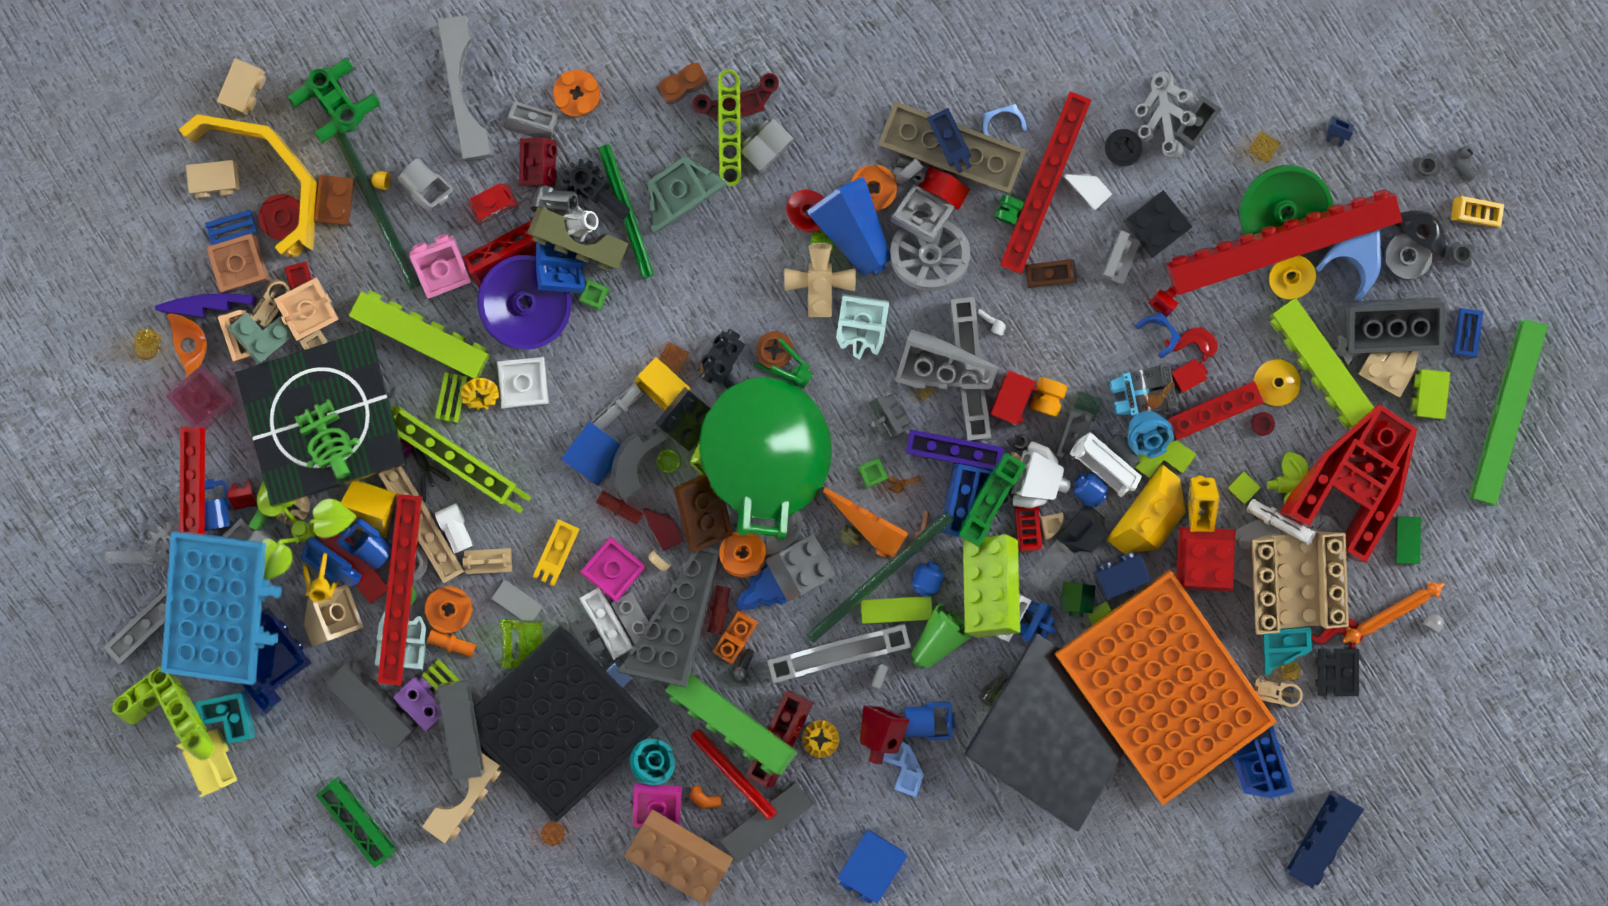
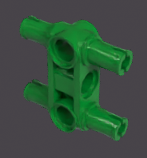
M346 57L329 69L326 67L313 70L309 74V78L303 82L304 85L287 95L294 108L311 97L316 98L329 115L331 121L314 131L321 144L337 133L344 134L345 132L355 131L359 123L363 121L364 116L380 106L379 100L373 93L357 104L352 103L337 84L338 79L354 70ZM319 80L326 81L321 86L315 85V83ZM347 115L353 117L350 121L342 120V118Z

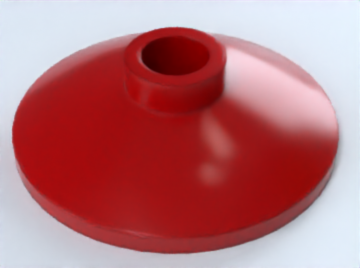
M799 190L793 193L786 204V213L790 222L804 232L814 233L821 231L822 229L817 223L804 213L808 214L807 210L824 199V197L812 190Z

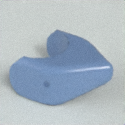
M1375 230L1333 244L1316 264L1315 270L1319 273L1333 259H1344L1351 262L1360 274V286L1354 299L1358 302L1361 301L1376 281L1381 269L1380 231Z

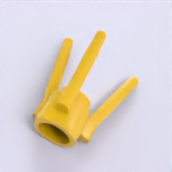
M323 553L319 577L312 583L310 582L308 568L306 565H303L306 584L305 595L318 603L332 599L333 592L339 582H333L330 587L327 580L324 579L327 553Z

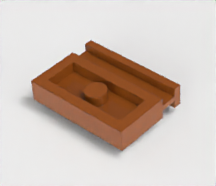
M319 175L314 215L315 222L349 226L354 178Z

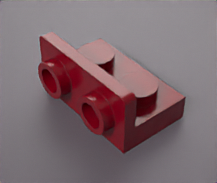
M544 137L520 139L519 186L545 185L555 187V180L557 178L556 156L558 153L556 140Z

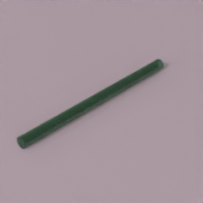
M346 132L344 134L337 133L334 136L410 290L419 287L421 284Z
M945 511L809 631L807 637L815 643L954 520L953 517Z

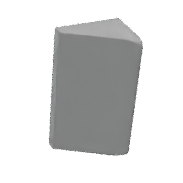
M514 101L507 117L506 129L535 138L544 137L552 139L559 114Z

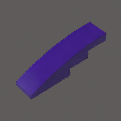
M232 293L202 294L178 298L155 305V310L206 318L207 309L231 312L232 303L255 306L256 296Z

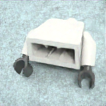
M1018 435V438L1025 440V444L1023 446L1014 444V446L1018 450H1024L1021 462L1026 464V467L1016 484L1013 485L1011 493L1015 495L1011 496L1008 492V501L1001 505L1005 506L1013 503V506L1034 508L1045 504L1048 499L1054 500L1058 491L1067 493L1071 482L1068 479L1062 478L1064 468L1058 465V459L1048 447L1034 441L1028 442L1024 435Z

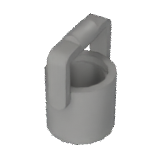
M419 158L412 161L397 179L411 192V197L428 212L443 205L453 191V187L438 173L432 172ZM437 183L445 192H442L430 204L424 196Z

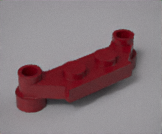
M764 74L760 79L759 87L740 93V119L766 111L765 104L779 87V80L775 74ZM772 81L774 83L773 87H766V82ZM705 94L697 95L693 99L694 110L699 114H705L718 120V100L711 101ZM729 97L724 99L722 106L726 110H731L735 107L736 102L733 98ZM705 102L707 106L701 109L698 107L699 103Z

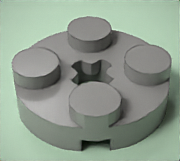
M1401 233L1392 238L1384 251V265L1391 274L1405 280L1415 279L1424 274L1429 269L1433 258L1430 249L1417 244L1406 233ZM1417 234L1420 238L1425 239L1420 234ZM1411 250V255L1414 257L1413 261H1404L1402 253Z

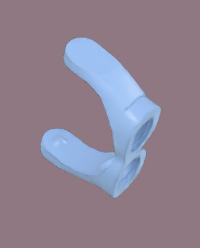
M1016 104L983 113V133L989 136L987 125L990 119L999 112H1010L1016 115L1021 122L1023 131H1027L1024 117L1017 109Z

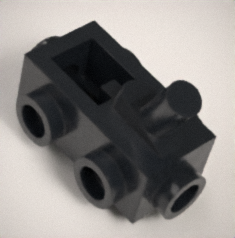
M728 329L727 332L722 331L716 336L709 353L700 362V367L697 370L701 373L699 375L700 378L710 384L712 381L719 384L723 382L727 389L735 385L729 373L733 370V364L746 345L739 340L741 336L738 333Z

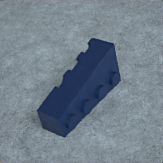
M1331 790L1284 872L1312 889L1315 885L1318 886L1324 877L1323 872L1333 862L1336 852L1347 838L1364 808Z

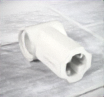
M457 503L435 512L437 522L441 530L445 532L454 554L473 546L464 525L463 514Z

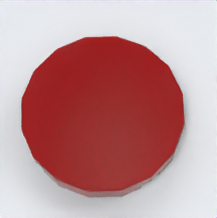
M277 194L266 199L258 214L259 225L263 232L270 238L282 241L290 235L299 225L300 202L286 194Z

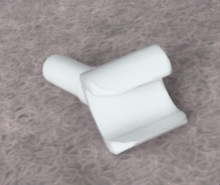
M979 309L977 314L993 324L991 332L1002 336L1006 329L1005 324Z

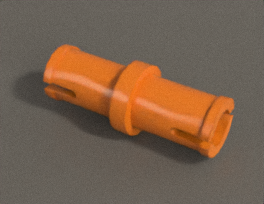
M431 629L427 644L447 649L446 652L448 653L453 651L472 658L476 644L456 638L457 635L452 634V636L433 629Z

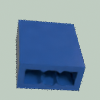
M867 828L837 875V879L840 880L839 885L848 891L852 889L861 893L859 897L869 904L872 901L878 904L908 855L905 851Z

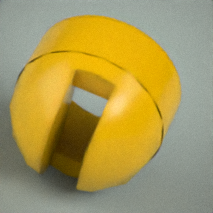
M377 171L371 178L373 186L380 190H388L391 181L390 172Z

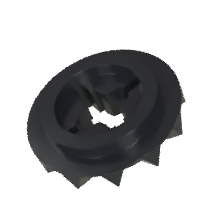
M1119 129L1112 132L1106 139L1104 148L1107 159L1114 165L1123 167L1134 164L1142 153L1141 139L1135 132L1129 129ZM1128 139L1127 148L1131 152H1124L1119 157L1120 149L1115 144L1122 145Z

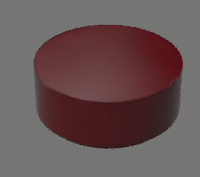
M1260 412L1251 419V429L1257 435H1269L1275 428V420L1269 413Z

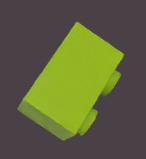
M1420 369L1417 371V374H1414L1412 387L1416 388L1415 397H1412L1410 401V411H1413V417L1438 420L1446 418L1450 372Z

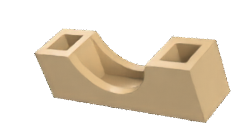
M482 749L485 773L481 777L468 778L469 790L464 801L453 807L438 805L422 826V828L443 843H446L449 839L454 841L461 831L458 827L462 820L468 821L475 811L471 807L476 800L479 802L483 800L488 792L485 789L490 781L494 783L502 773L499 770L500 765Z

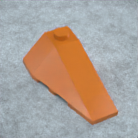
M824 487L822 492L869 543L877 548L875 553L886 559L889 555L892 557L896 555L908 532Z

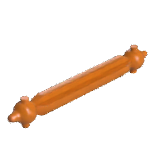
M1427 582V589L1416 591L1362 622L1357 629L1347 628L1346 637L1342 641L1344 643L1359 644L1361 636L1372 634L1426 603L1431 596L1440 598L1441 589L1445 584L1443 582Z

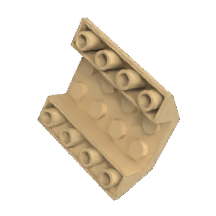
M1315 531V537L1309 545L1287 533L1271 534L1252 540L1255 628L1257 635L1280 633V629L1319 625L1326 629L1349 627L1345 533Z

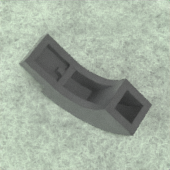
M651 428L642 434L643 438H640L636 433H632L618 448L613 459L611 475L613 487L620 499L623 500L642 488L637 477L639 460L647 451L668 439L663 430Z

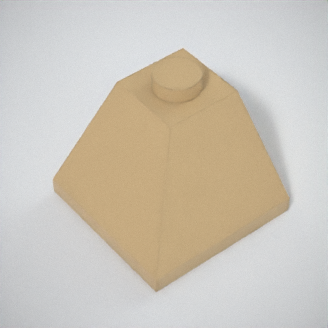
M347 584L336 587L330 600L327 599L324 602L318 603L308 597L304 627L312 647L364 628Z

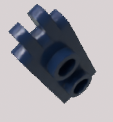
M949 108L927 117V121L949 166H955L957 172L961 173L963 170L960 162L963 161L967 169L971 168L968 158L972 157Z

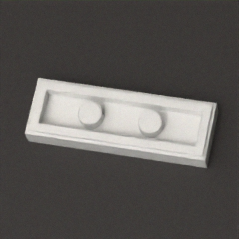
M597 588L579 598L613 660L629 652L633 644L605 594Z

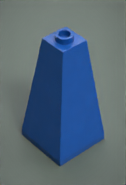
M864 177L836 189L807 210L810 217L863 277L871 273L876 276L886 269L884 265L890 261V253Z

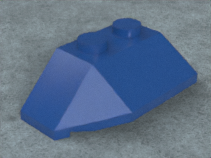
M1273 725L1233 754V761L1244 794L1271 799L1294 793Z

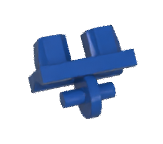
M1031 601L1026 610L1027 613L1034 616L1031 623L1028 624L1022 620L1020 621V633L1018 634L1023 637V640L1030 642L1034 634H1040L1045 639L1049 632L1056 634L1057 630L1052 628L1055 618L1049 616L1053 608L1052 606L1042 601L1041 603Z

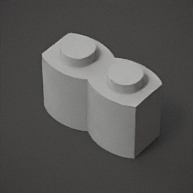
M775 119L771 122L766 120L757 129L760 133L754 138L750 136L741 145L743 148L741 155L760 174L794 142V138Z

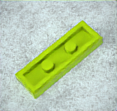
M931 596L861 600L862 624L929 620L932 614Z

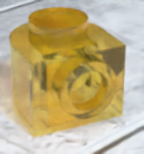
M138 328L134 339V354L136 357L146 361L153 359L159 350L161 335L150 329L143 330Z

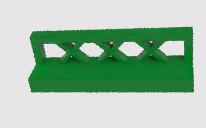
M339 777L335 778L316 794V797L374 868L397 851L396 847ZM331 789L339 799L338 804L329 803L323 795ZM341 808H346L354 817L353 822L344 821L340 817ZM356 826L362 827L368 835V840H359L356 837ZM371 844L376 845L383 853V856L377 861L370 854Z

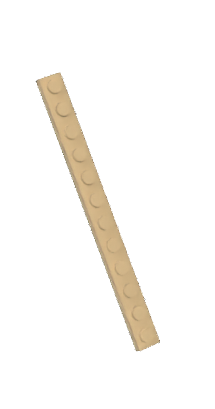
M320 329L299 341L304 350L328 343ZM403 466L379 473L380 478L389 491L402 495L420 496ZM422 500L418 541L445 584L465 572Z

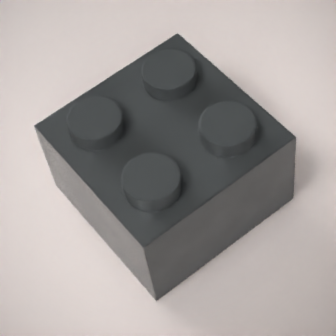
M814 534L765 560L787 601L806 593L836 576Z

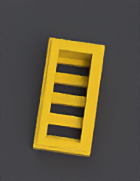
M1464 196L1456 197L1453 199L1451 221L1501 228L1504 204ZM1472 205L1474 206L1473 217H1471ZM1482 207H1484L1483 219L1480 218ZM1491 208L1494 209L1492 221L1489 220Z

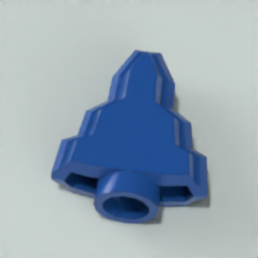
M766 562L761 568V572L750 579V587L741 593L736 602L740 611L754 609L761 604L769 607L775 603L782 605L788 602Z

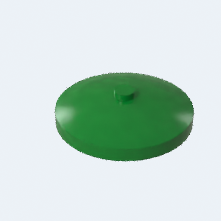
M1297 165L1272 167L1258 175L1244 192L1239 209L1241 229L1243 234L1252 233L1254 235L1262 232L1261 230L1265 227L1275 226L1276 228L1284 225V222L1287 220L1306 218V215L1311 212L1319 211L1322 213L1328 211V208L1333 206L1332 196L1324 181L1304 167Z

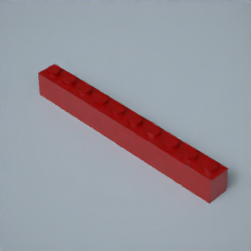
M1386 189L1378 190L1373 193V196L1367 198L1357 197L1352 199L1349 204H1336L1330 206L1328 211L1322 213L1319 211L1311 212L1306 215V218L1300 220L1290 219L1285 221L1284 225L1276 228L1275 226L1265 227L1260 233L1254 235L1252 233L1244 234L1239 237V240L1233 242L1223 241L1218 243L1217 247L1209 250L1208 248H1202L1187 257L1185 255L1174 257L1172 262L1166 263L1172 288L1180 295L1402 222L1397 197Z

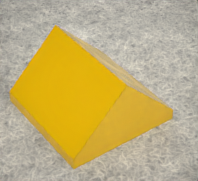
M357 480L350 484L341 503L356 515L353 522L357 519H363L375 528L380 536L386 538L398 493ZM360 527L357 528V530L365 532Z

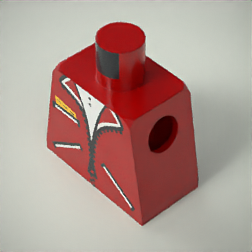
M497 184L469 199L468 204L479 226L519 206L507 184Z

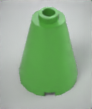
M939 603L935 607L911 652L912 662L920 669L924 667L929 669L972 637L965 633V620L953 610L950 612L944 610L946 607L944 604Z

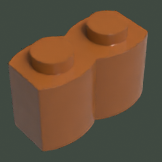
M692 63L685 66L679 74L664 78L658 84V89L667 104H674L681 101L687 93H693L702 89L708 80L700 64Z

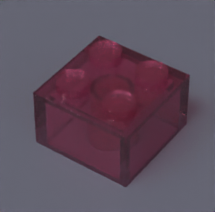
M204 365L199 366L166 395L168 400L192 427H205V430L238 402L212 371Z

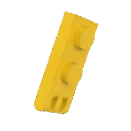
M558 519L533 574V578L537 579L540 572L543 571L545 573L541 581L546 583L549 575H552L553 578L550 581V585L555 586L580 528Z

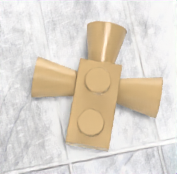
M812 243L808 246L812 262L808 263V273L785 268V291L808 287V317H832V287L855 292L856 270L854 268L832 273V263H829L832 245L828 243Z

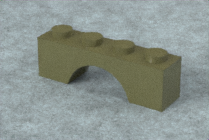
M537 208L527 233L533 236L532 241L544 246H546L547 242L555 245L554 250L567 254L568 251L576 254V259L589 263V260H593L598 263L596 267L609 272L611 268L619 269L628 246L627 242L607 234H601L590 243L579 244L568 235L564 217L544 208Z

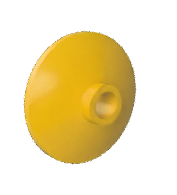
M1296 256L1275 263L1269 273L1271 289L1276 295L1284 299L1300 298L1306 295L1312 289L1316 280V271L1313 264L1303 256ZM1294 271L1293 276H1287L1289 272Z
M1280 359L1267 361L1258 368L1254 376V381L1264 403L1268 405H1286L1293 401L1299 393L1301 386L1300 375L1297 369L1287 361ZM1276 378L1282 380V386L1277 387L1274 381Z

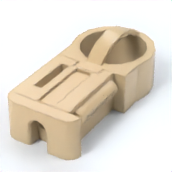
M279 279L271 280L266 284L261 294V299L252 311L253 313H248L254 321L263 327L269 326L279 311L274 301L277 291L282 285L285 287V293L290 291L289 287ZM277 284V285L274 287V289L272 290V292L270 293V296H269L270 288H271L273 285Z
M1257 678L1255 681L1254 690L1262 701L1294 707L1303 698L1301 689L1293 683L1281 682L1279 686V683L1265 680L1259 682L1260 678ZM1294 687L1299 690L1300 694L1285 692L1283 689ZM1281 696L1296 698L1299 700L1293 704H1289L1282 700Z

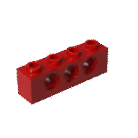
M1255 381L1166 420L1171 423L1174 441H1177L1263 404L1264 401Z

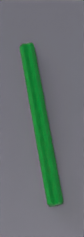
M609 144L603 145L598 150L613 194L630 208L629 215L622 220L643 279L650 278L654 275L616 160Z

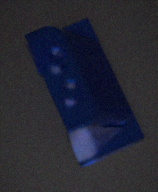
M269 607L261 612L260 626H263V632L268 631L272 635L278 633L277 643H274V645L264 644V648H258L256 683L253 685L241 683L265 715L271 712L282 700L276 691L312 663L302 651L303 646L301 643L291 637L288 633L287 625L282 620L279 621Z

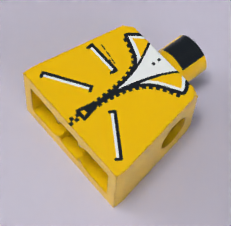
M1198 475L1190 479L1187 499L1190 532H1214L1219 504V494L1214 478H1205ZM1200 506L1205 508V512L1202 514H1199V511H1201Z

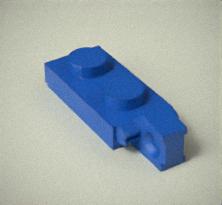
M314 537L306 540L300 557L303 561L317 571H320L323 553H327L324 574L334 583H346L350 587L360 582L362 575L357 570L351 568L352 565Z

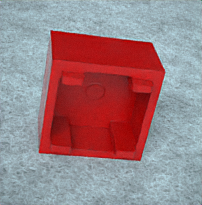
M1008 370L1005 373L988 415L1012 426L1023 423L1024 419L1020 417L1031 391L1034 392L1038 388L1034 386L1035 381Z

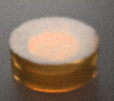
M555 821L548 822L542 828L541 838L547 845L556 846L563 841L565 829L560 823Z

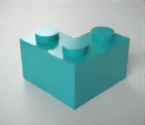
M247 691L195 702L196 710L204 725L223 721L227 744L256 737Z

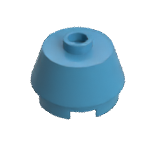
M1154 411L1141 412L1134 416L1129 423L1128 445L1136 455H1147L1148 458L1158 457L1167 451L1166 447L1170 444V441H1174L1171 423Z

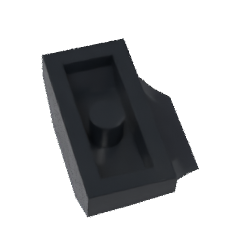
M1084 505L1056 538L1073 553L1079 551L1092 553L1108 535L1104 525L1105 517L1092 506Z

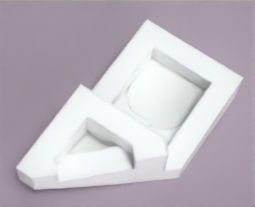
M1089 174L1063 175L1072 188L1094 210L1112 195L1096 176Z

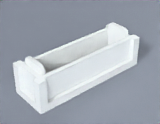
M1091 432L1076 440L1070 452V455L1079 459L1118 492L1120 497H1123L1130 490L1134 491L1142 477Z

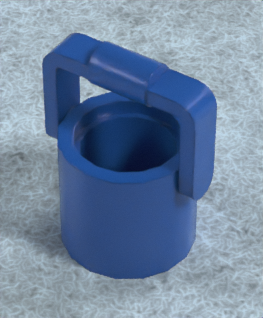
M205 480V490L223 485L225 498L205 502V531L231 526L227 508L231 504L228 499L227 484L223 480Z
M357 519L341 532L337 539V544L352 556L360 558L374 570L378 569L392 552V544L380 536L379 532L363 519ZM360 527L365 532L353 546L345 538H348Z
M949 701L925 702V706L904 707L905 717L910 719L905 732L906 738L926 737V740L933 741L949 740L953 737L955 713L952 712V706ZM933 707H947L945 717L948 734L935 735Z

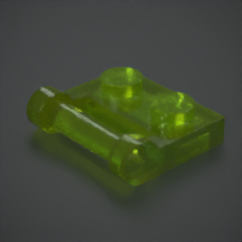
M500 620V629H502V658L500 659V667L515 668L543 641V621ZM512 630H519V659L512 658Z

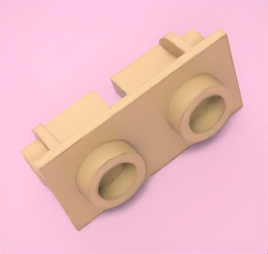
M511 548L464 551L463 567H465V574L512 572Z

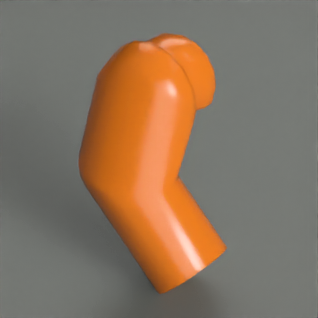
M694 785L690 788L689 798L702 809L722 807L721 795L707 797L702 792L701 786Z

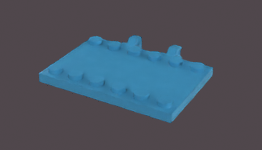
M179 531L171 532L161 673L249 685L256 683L258 648H264V644L274 645L278 640V633L272 635L268 631L263 632V626H260L261 604L269 595H273L275 598L280 597L282 586L269 585V580L263 579L266 552L265 542Z

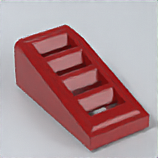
M1014 506L1018 551L1042 550L1038 506L1034 508ZM1020 511H1034V515L1020 516ZM1034 519V524L1021 525V520ZM1035 529V534H1022V530ZM1023 539H1036V543L1023 544Z

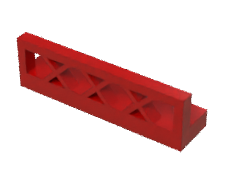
M532 220L463 256L467 268L479 288L488 271L499 262L519 255L536 257L537 243L532 241L533 236L527 234ZM520 235H524L523 239H521L518 242H514L515 238H517ZM503 246L501 251L493 253L496 248ZM482 257L480 262L474 265L471 264V261Z

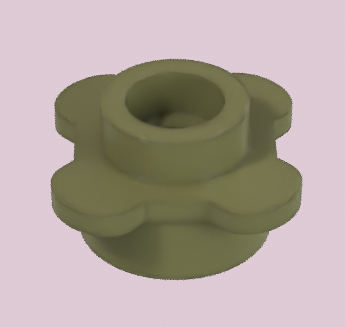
M845 525L841 529L839 538L850 548H853L855 545L858 546L862 542L860 533L852 526L848 527Z

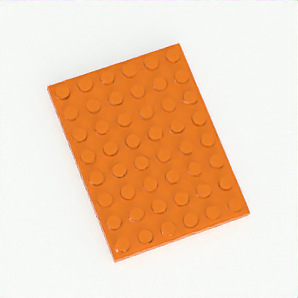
M1171 570L1165 572L1054 653L1161 805H1165L1277 722Z

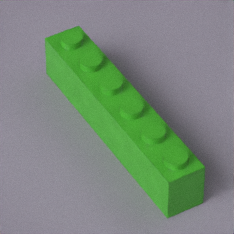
M690 673L687 688L670 684L665 690L671 695L669 700L679 707L682 704L689 709L687 713L699 721L700 718L707 722L706 727L715 734L721 732L726 736L724 741L734 748L737 745L744 750L742 754L754 762L755 759L762 763L761 768L770 775L774 773L782 775L797 754L795 749L692 673Z

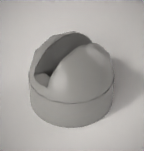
M1432 614L1426 617L1422 625L1430 631L1439 634L1443 628V620L1439 615Z

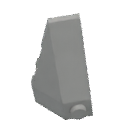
M911 329L895 381L915 388H926V386L939 387V389H947L948 387L992 389L998 366L935 336Z

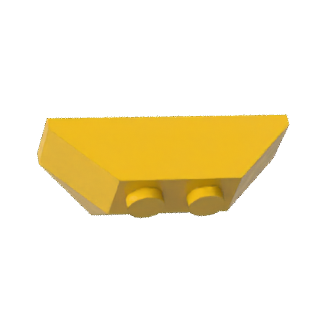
M1161 464L1106 541L1124 554L1130 551L1135 553L1159 550L1186 513L1180 478Z

